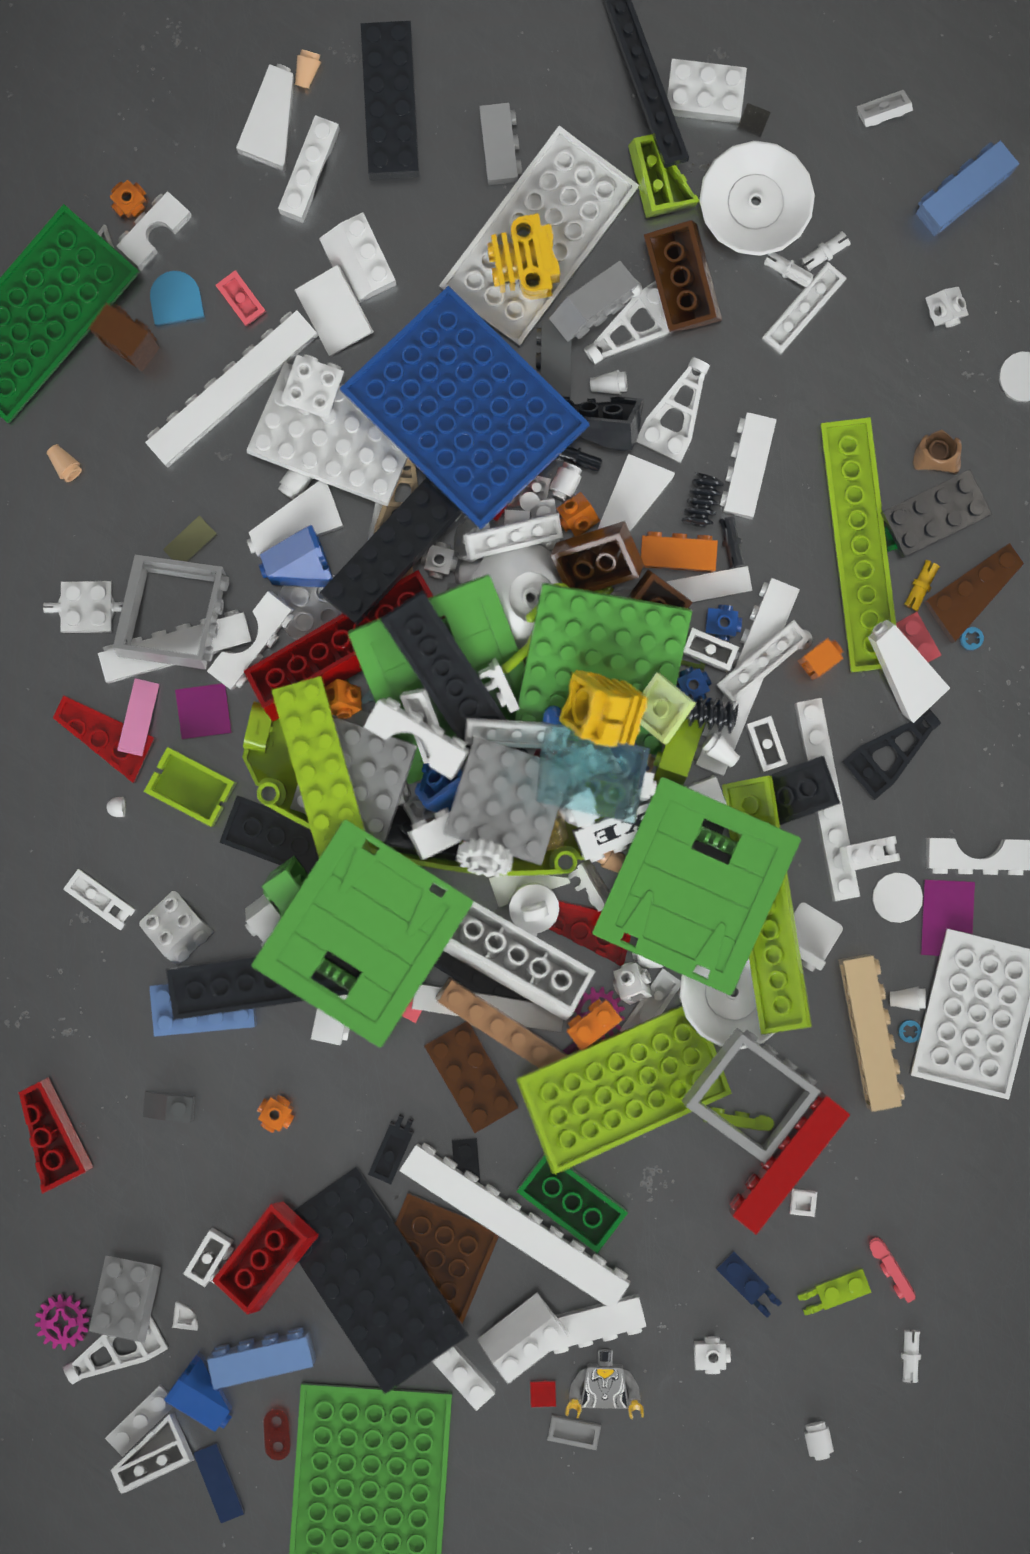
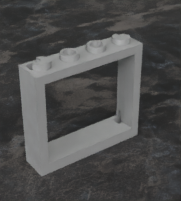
M135 554L113 645L117 656L206 669L207 662L211 661L213 656L212 640L218 634V623H216L218 614L221 615L223 612V591H227L229 586V577L226 576L223 567ZM148 572L214 582L198 655L131 645Z
M736 1028L683 1097L682 1101L687 1108L763 1163H766L821 1091L815 1086L817 1081L805 1072L802 1076L795 1071L798 1067L790 1060L785 1058L782 1061L776 1057L778 1052L771 1046L765 1044L763 1047L757 1043L758 1037L752 1032H749L747 1029L745 1032H742ZM743 1044L805 1089L762 1146L700 1101Z

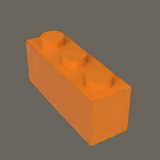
M649 531L647 536L642 535L640 556L644 563L643 568L713 573L716 571L718 541L712 540V536L697 535V539H688L687 534L672 533V537H662V532Z
M827 638L801 657L798 663L813 681L843 659L841 655L843 650L835 640L830 641Z

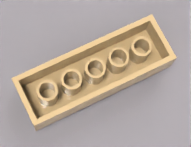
M870 954L838 959L866 1108L873 1112L902 1106L901 1100L905 1099L902 1084L897 1082L896 1075L900 1074L898 1060L892 1056L891 1051L895 1049L893 1035L888 1033L887 1025L890 1024L888 1009L883 1008L882 1000L886 999L884 986L878 982L877 975L881 974L879 960Z

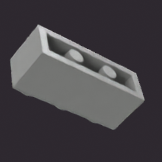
M509 103L479 106L488 185L515 183L518 181V175L522 174L521 159L516 160L515 150H519L518 134L513 135L512 125H517L515 109L510 110Z

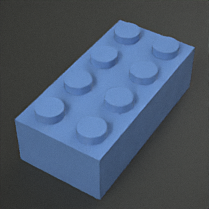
M1001 140L995 145L990 142L977 155V160L969 159L960 167L961 169L957 172L958 175L956 177L953 174L949 175L941 182L936 193L932 189L921 198V201L918 203L920 207L916 214L934 237L1002 183L1018 167L1019 162Z
M168 983L149 986L154 1037L257 1026L256 1008L173 1020Z
M303 1327L288 1330V1334L279 1336L278 1333H272L263 1336L264 1339L254 1342V1339L251 1338L240 1341L239 1345L230 1348L229 1344L215 1347V1350L211 1352L207 1359L213 1389L313 1367L316 1355L310 1329L303 1331Z

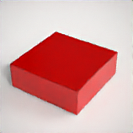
M555 1380L530 1381L531 1407H556Z

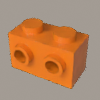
M597 999L587 1007L589 1009L587 1014L583 1017L578 1014L567 1023L570 1026L566 1029L567 1033L581 1050L589 1047L622 1021V1018L607 999L603 1001Z

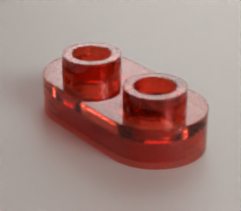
M280 1408L269 1410L264 1418L265 1451L268 1457L273 1460L286 1458L291 1449L289 1416L286 1411ZM273 1417H280L281 1424H274L272 1421ZM281 1442L283 1448L281 1450L275 1449L274 1443Z

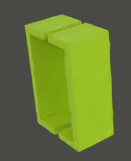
M167 747L157 765V768L163 770L162 774L154 772L144 792L202 823L214 827L224 808L220 805L221 801L227 803L237 782Z

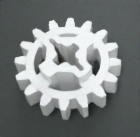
M470 839V843L463 841V844L459 845L457 862H461V867H468L467 871L477 875L484 874L486 877H499L500 874L507 875V871L511 870L513 855L509 854V849H502L503 845L494 844L493 841L486 842L484 839L476 841Z

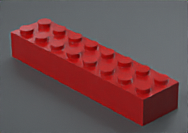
M419 570L401 579L358 626L344 614H341L244 670L262 708L272 722L279 719L272 690L320 676L325 687L336 679L345 681L362 671L348 632L381 618L422 590L427 598L433 597L434 595Z

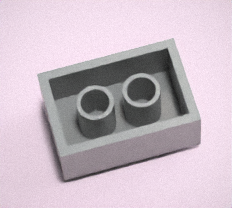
M618 261L569 295L549 319L567 342L574 337L580 339L590 331L589 328L593 325L597 327L602 324L610 313L614 315L625 306L624 304L634 296L632 291L639 284L622 262Z
M105 1256L89 1331L145 1343L161 1267Z

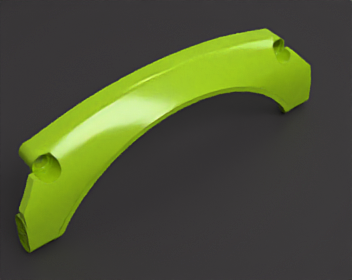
M254 701L244 737L242 758L255 784L259 786L257 790L258 800L278 813L311 829L307 814L290 809L298 782L280 719L272 722L261 704ZM589 778L583 787L590 789L601 817L595 819V821L615 814L621 786ZM266 787H273L276 791V796L271 801H266L263 798L262 793ZM557 814L542 865L513 857L511 870L507 871V875H500L527 876L572 872L577 866V860H583L572 830L579 827L569 824L565 820L562 821ZM369 842L371 853L376 854L380 848ZM400 853L420 866L472 873L467 871L468 867H461V862H457V860L433 857L420 860L418 855ZM562 855H569L572 858L573 864L569 869L560 868L558 860Z

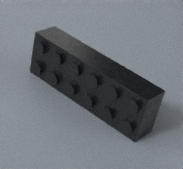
M411 20L360 23L369 178L420 177Z

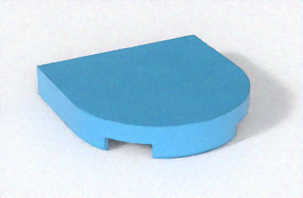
M169 271L160 275L154 281L150 290V301L155 326L205 317L200 289L190 275L181 271Z

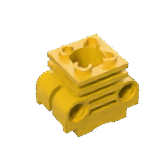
M539 213L521 216L513 221L511 225V242L508 243L506 232L501 233L502 244H498L496 234H492L491 242L487 243L489 261H495L496 266L492 268L494 287L499 286L500 293L505 292L506 281L509 282L510 291H515V280L518 279L521 293L525 298L530 300L552 297V284L560 282L559 264L552 249L551 224L541 226ZM525 230L530 234L526 237H521L517 233ZM529 280H536L539 282V284L535 287L528 286L526 282H528Z
M576 670L575 673H572L569 683V696L562 708L559 721L571 728L581 739L591 740L594 744L615 747L618 745V742L620 744H625L626 742L634 746L635 739L640 731L643 713L647 708L648 698L625 680L619 682L617 679L610 680L601 674Z

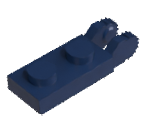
M735 1251L716 1267V1270L751 1305L754 1304L765 1317L768 1318L771 1313L765 1305L758 1301L764 1293L774 1305L779 1307L782 1304L769 1289L770 1287Z

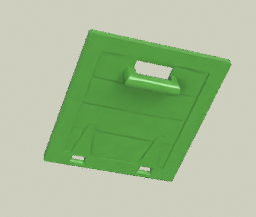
M489 574L428 598L439 617L446 616V618L441 620L451 635H453L454 640L477 675L480 670L489 666L492 659L496 658L501 668L504 663L519 651ZM377 619L349 631V638L375 703L377 704L382 698L387 699L389 697L401 704L400 708L405 711L400 698L401 694L405 691L423 689L425 687L381 620ZM523 661L511 672L504 674L516 702L518 701L525 668ZM485 677L480 680L483 684L488 683L491 680V678ZM499 688L488 691L506 720H514L515 711L510 713L507 705L502 707L496 695V693L500 692ZM429 695L439 726L445 731L444 734L451 739L457 737ZM400 732L392 735L417 745L413 733ZM418 747L406 780L408 784L421 780L424 774L422 772L424 762Z
M662 777L596 923L593 935L727 995H732L801 838ZM704 818L741 834L739 842L701 826ZM698 840L731 855L732 858L729 864L692 849L694 841ZM624 932L638 938L636 946L621 940ZM696 965L711 970L708 978L693 972Z
M344 820L252 963V967L374 1045L382 1047L471 908L473 900L353 823ZM365 840L380 848L375 856L362 848ZM432 882L447 891L442 898L429 891ZM329 950L362 971L358 979L325 959L324 955ZM314 971L319 972L349 992L346 999H342L312 980L310 977Z

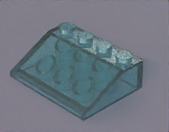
M554 726L545 728L540 753L536 802L635 824L650 748L637 745L632 746L627 743L620 744L619 742L615 747L597 745L591 740L581 739L572 730Z

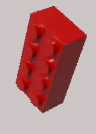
M283 1201L271 1204L212 1281L247 1315L258 1312L267 1303L319 1234Z

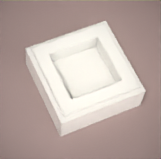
M793 1188L791 1190L789 1214L815 1217L817 1191Z

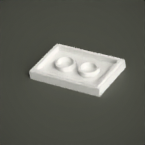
M336 265L295 289L329 356L337 354L374 332L340 266Z

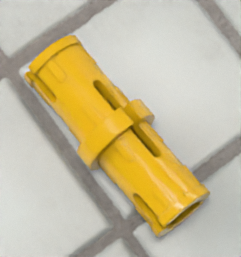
M925 560L918 578L912 582L914 586L906 602H904V606L913 608L912 610L919 611L926 593L932 589L930 585L940 568L938 564L933 563L932 565L931 561Z

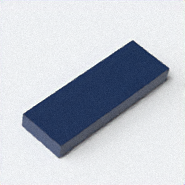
M216 1442L194 1451L195 1460L220 1523L244 1515L245 1511L218 1443Z

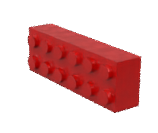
M823 1092L817 1095L809 1109L801 1116L774 1154L771 1155L766 1163L761 1162L762 1169L757 1175L753 1173L744 1184L746 1186L742 1194L737 1193L730 1201L729 1205L731 1208L729 1211L731 1215L757 1235L851 1114Z

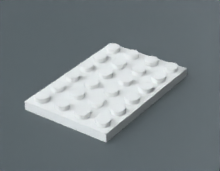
M284 362L248 445L247 453L388 507L408 458L340 391L344 384L340 383L330 415L326 418L284 404L281 398L293 366Z
M946 928L920 1038L918 1039L910 1071L911 1076L1009 1100L1030 1018L1029 948Z

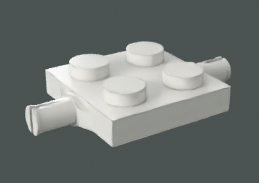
M111 581L61 582L59 602H44L43 606L45 608H43L44 613L59 612L62 633L112 632V619L115 612L122 611L123 602L114 601Z

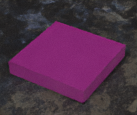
M223 683L175 690L182 740L232 733L227 690Z

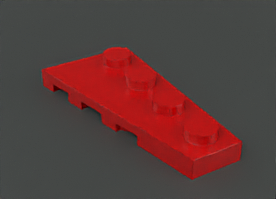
M64 695L53 716L54 720L85 743L128 780L135 783L155 737L147 735L143 756L118 751L124 723Z
M558 900L559 914L556 922L549 930L572 940L580 946H584L619 966L625 963L628 950L593 935V930L602 910L598 912L596 908ZM624 932L621 940L630 943L631 935Z

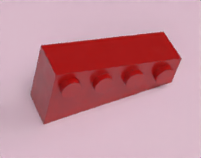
M47 1077L20 1091L19 1097L25 1123L29 1129V1140L35 1155V1166L37 1173H39L42 1194L93 1168L49 1078Z

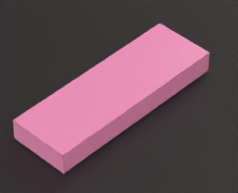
M135 678L118 751L143 756L159 690L158 683Z

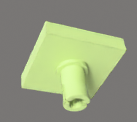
M656 673L642 693L648 699L647 708L643 713L640 724L659 741L668 744L696 703L662 674Z

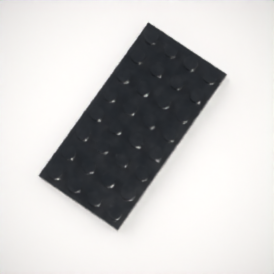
M358 1167L352 1169L294 1210L301 1219L319 1234L298 1262L384 1394L399 1386L470 1336Z

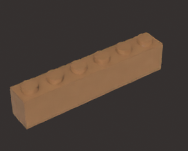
M450 977L435 997L438 1003L538 1068L568 1056V1054Z

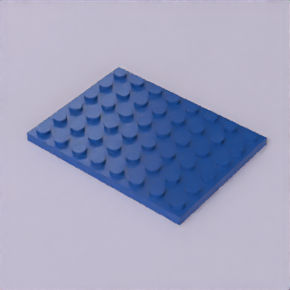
M449 286L340 388V391L480 530L590 426L589 422Z

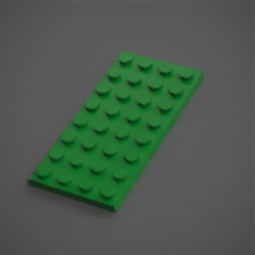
M65 204L60 207L0 277V417L7 423H10L90 331V325L105 304L108 303L111 306L140 273L135 266Z

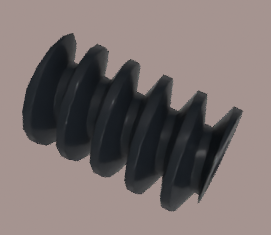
M695 472L700 478L693 479L692 484L698 488L690 489V494L695 498L687 499V503L692 507L684 509V513L690 517L682 518L681 521L692 526L705 528L706 525L714 524L708 518V515H716L717 513L711 509V506L719 505V502L713 499V497L722 495L716 489V486H724L725 483L716 477Z
M688 694V697L693 700V695ZM698 696L695 701L696 704L686 717L688 726L691 727L693 722L697 720L698 728H702L704 722H707L708 730H711L714 724H717L718 732H721L724 726H727L728 733L731 734L737 720L738 704L734 709L733 703L728 701L724 707L723 701L719 699L714 706L712 698H708L704 704L703 697Z

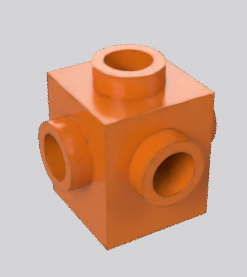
M129 180L124 183L121 181L111 190L112 194L109 196L113 202L111 207L120 217L124 214L131 220L133 217H138L146 209L145 206L148 203L143 197L146 192L137 182L132 185ZM131 194V199L129 201L123 200L125 197Z
M581 492L556 508L561 517V527L565 532L570 530L574 536L581 535L600 522L592 505Z
M339 679L325 686L332 715L340 719H348L362 710L361 687Z
M272 1095L269 1100L264 1098L257 1110L260 1113L258 1120L262 1122L260 1126L272 1133L275 1130L280 1132L283 1127L288 1129L295 1117L291 1114L294 1107L290 1106L291 1101L281 1095L277 1097ZM272 1110L279 1112L278 1119L271 1118L270 1112Z

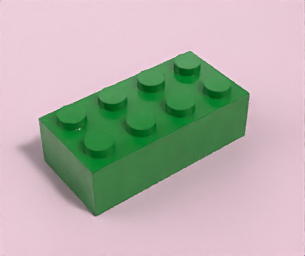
M543 1153L517 1188V1193L597 1254L628 1214L627 1209L572 1167L557 1174L552 1173L545 1153Z

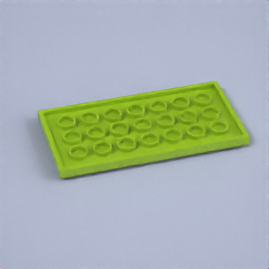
M683 1005L597 1042L584 1050H579L516 1078L552 1173L557 1174L693 1112L685 1106L682 1099L716 1056L717 1052L713 1042L700 1036L688 1021ZM722 1071L700 1100L703 1104L708 1105L732 1094L724 1071Z

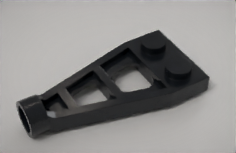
M928 709L914 723L910 721L861 745L846 757L842 763L868 794L876 800L897 781L930 733L941 722ZM923 720H924L930 727H925V726L923 725ZM911 731L916 736V741L904 752L895 743V739L904 732ZM885 746L892 747L897 753V760L888 771L882 770L873 760V753Z

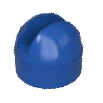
M557 706L548 707L543 714L542 722L562 725L559 721L562 710Z

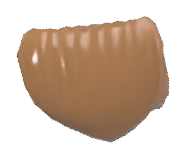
M942 429L930 435H925L915 450L914 468L916 470H940L957 474L961 468L962 446L960 439L955 438L953 440Z

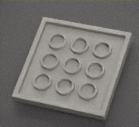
M333 716L365 832L385 842L418 745L393 736L385 740L364 728V726ZM298 785L290 809L306 814Z
M476 736L473 737L444 834L469 843L470 839L475 841L484 839L486 842L493 841L494 844L503 845L502 849H509V854H512L513 857L542 865L571 767Z

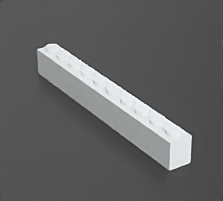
M426 1143L415 1145L399 1170L400 1172L612 1310L615 1308L630 1284V1281L627 1279L628 1274L617 1267L612 1270L605 1265L607 1261L595 1253L593 1256L589 1255L584 1251L586 1247L576 1240L569 1242L563 1238L564 1233L558 1228L551 1226L549 1229L541 1223L543 1221L542 1218L532 1212L526 1214L520 1210L521 1205L513 1199L508 1198L506 1201L499 1196V1190L489 1184L486 1187L477 1182L479 1178L470 1171L466 1170L463 1173L456 1168L458 1165L456 1162L446 1156L444 1159L440 1158L435 1154L436 1150Z

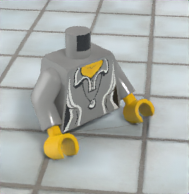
M598 1350L597 1363H588L586 1369L580 1370L571 1383L569 1403L566 1407L565 1415L568 1417L569 1409L577 1410L576 1418H579L582 1408L628 1409L631 1419H633L632 1412L639 1410L643 1418L644 1409L640 1404L639 1386L630 1371L623 1369L622 1364H613V1350Z

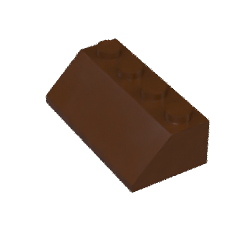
M690 220L644 234L669 332L698 328L722 321L697 223Z

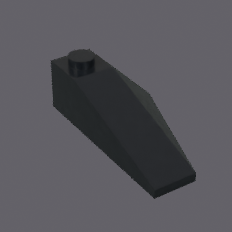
M610 397L611 402H596L595 398H591L581 404H574L573 401L566 400L589 422L590 426L579 437L607 448H616L620 451L633 449L638 439L643 399Z

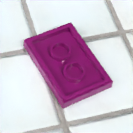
M924 879L920 955L940 956L946 928L973 934L975 882Z

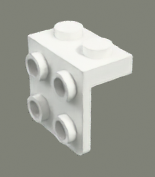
M304 354L302 357L296 355L281 400L288 406L326 418L330 415L340 383L343 384L345 372L341 370L342 367L333 363L325 365L318 362V359L313 356Z
M176 891L169 893L139 922V926L160 952L176 966L185 961L214 932L209 925L194 913Z
M800 903L794 912L802 966L812 972L815 968L821 971L826 963L824 960L843 931V927L810 905Z

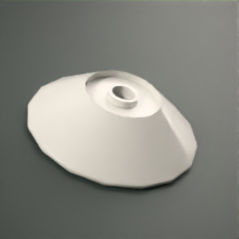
M750 141L731 146L713 160L702 179L699 202L705 224L719 242L738 253L761 256L783 250L802 235L812 218L815 193L809 172L795 154L775 143ZM753 198H758L760 200V204L755 206L752 204L751 200Z
M532 545L486 556L480 562L471 579L474 580L486 574H489L492 578L518 650L527 643L532 632L534 622H527L526 615L538 604L542 582L548 584L563 583L550 556L551 552L540 545ZM528 593L532 596L531 602H528L526 599Z
M749 958L735 987L737 992L735 997L685 975L681 976L680 999L685 1016L700 1036L722 1047L736 1028L742 1032H745L746 1029L758 1037L756 1042L759 1044L764 1043L775 1034L761 1035ZM696 965L693 972L708 978L711 970ZM743 1044L740 1049L748 1047Z

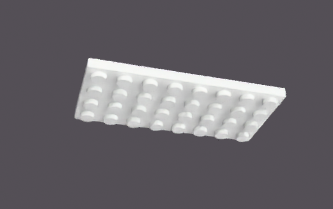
M558 126L441 282L439 288L444 290L449 286L486 323L520 347L637 191L639 184L565 129ZM539 213L541 226L547 224L552 226V249L559 264L560 282L552 284V297L536 300L525 298L521 293L518 279L515 280V291H510L509 282L506 281L505 292L500 293L499 286L494 287L492 268L496 266L495 261H489L487 243L491 242V235L496 234L498 244H502L501 233L506 232L508 243L511 242V225L513 221L521 216ZM522 230L517 234L521 237H526L530 233ZM529 280L528 282H526V284L528 286L535 287L539 284V282L536 280Z

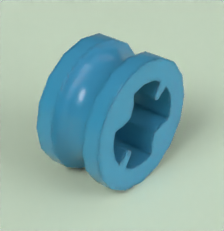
M976 627L967 628L960 636L961 645L967 650L979 648L984 641L982 631ZM975 632L978 635L975 638L978 639L977 644L971 643L969 645L966 642L968 638H965L967 633L972 634Z
M905 1020L901 1022L898 1027V1035L903 1041L913 1043L920 1038L921 1027L916 1021ZM906 1025L909 1027L915 1026L916 1030L913 1032L916 1034L914 1037L904 1036L903 1032L906 1031L903 1029Z

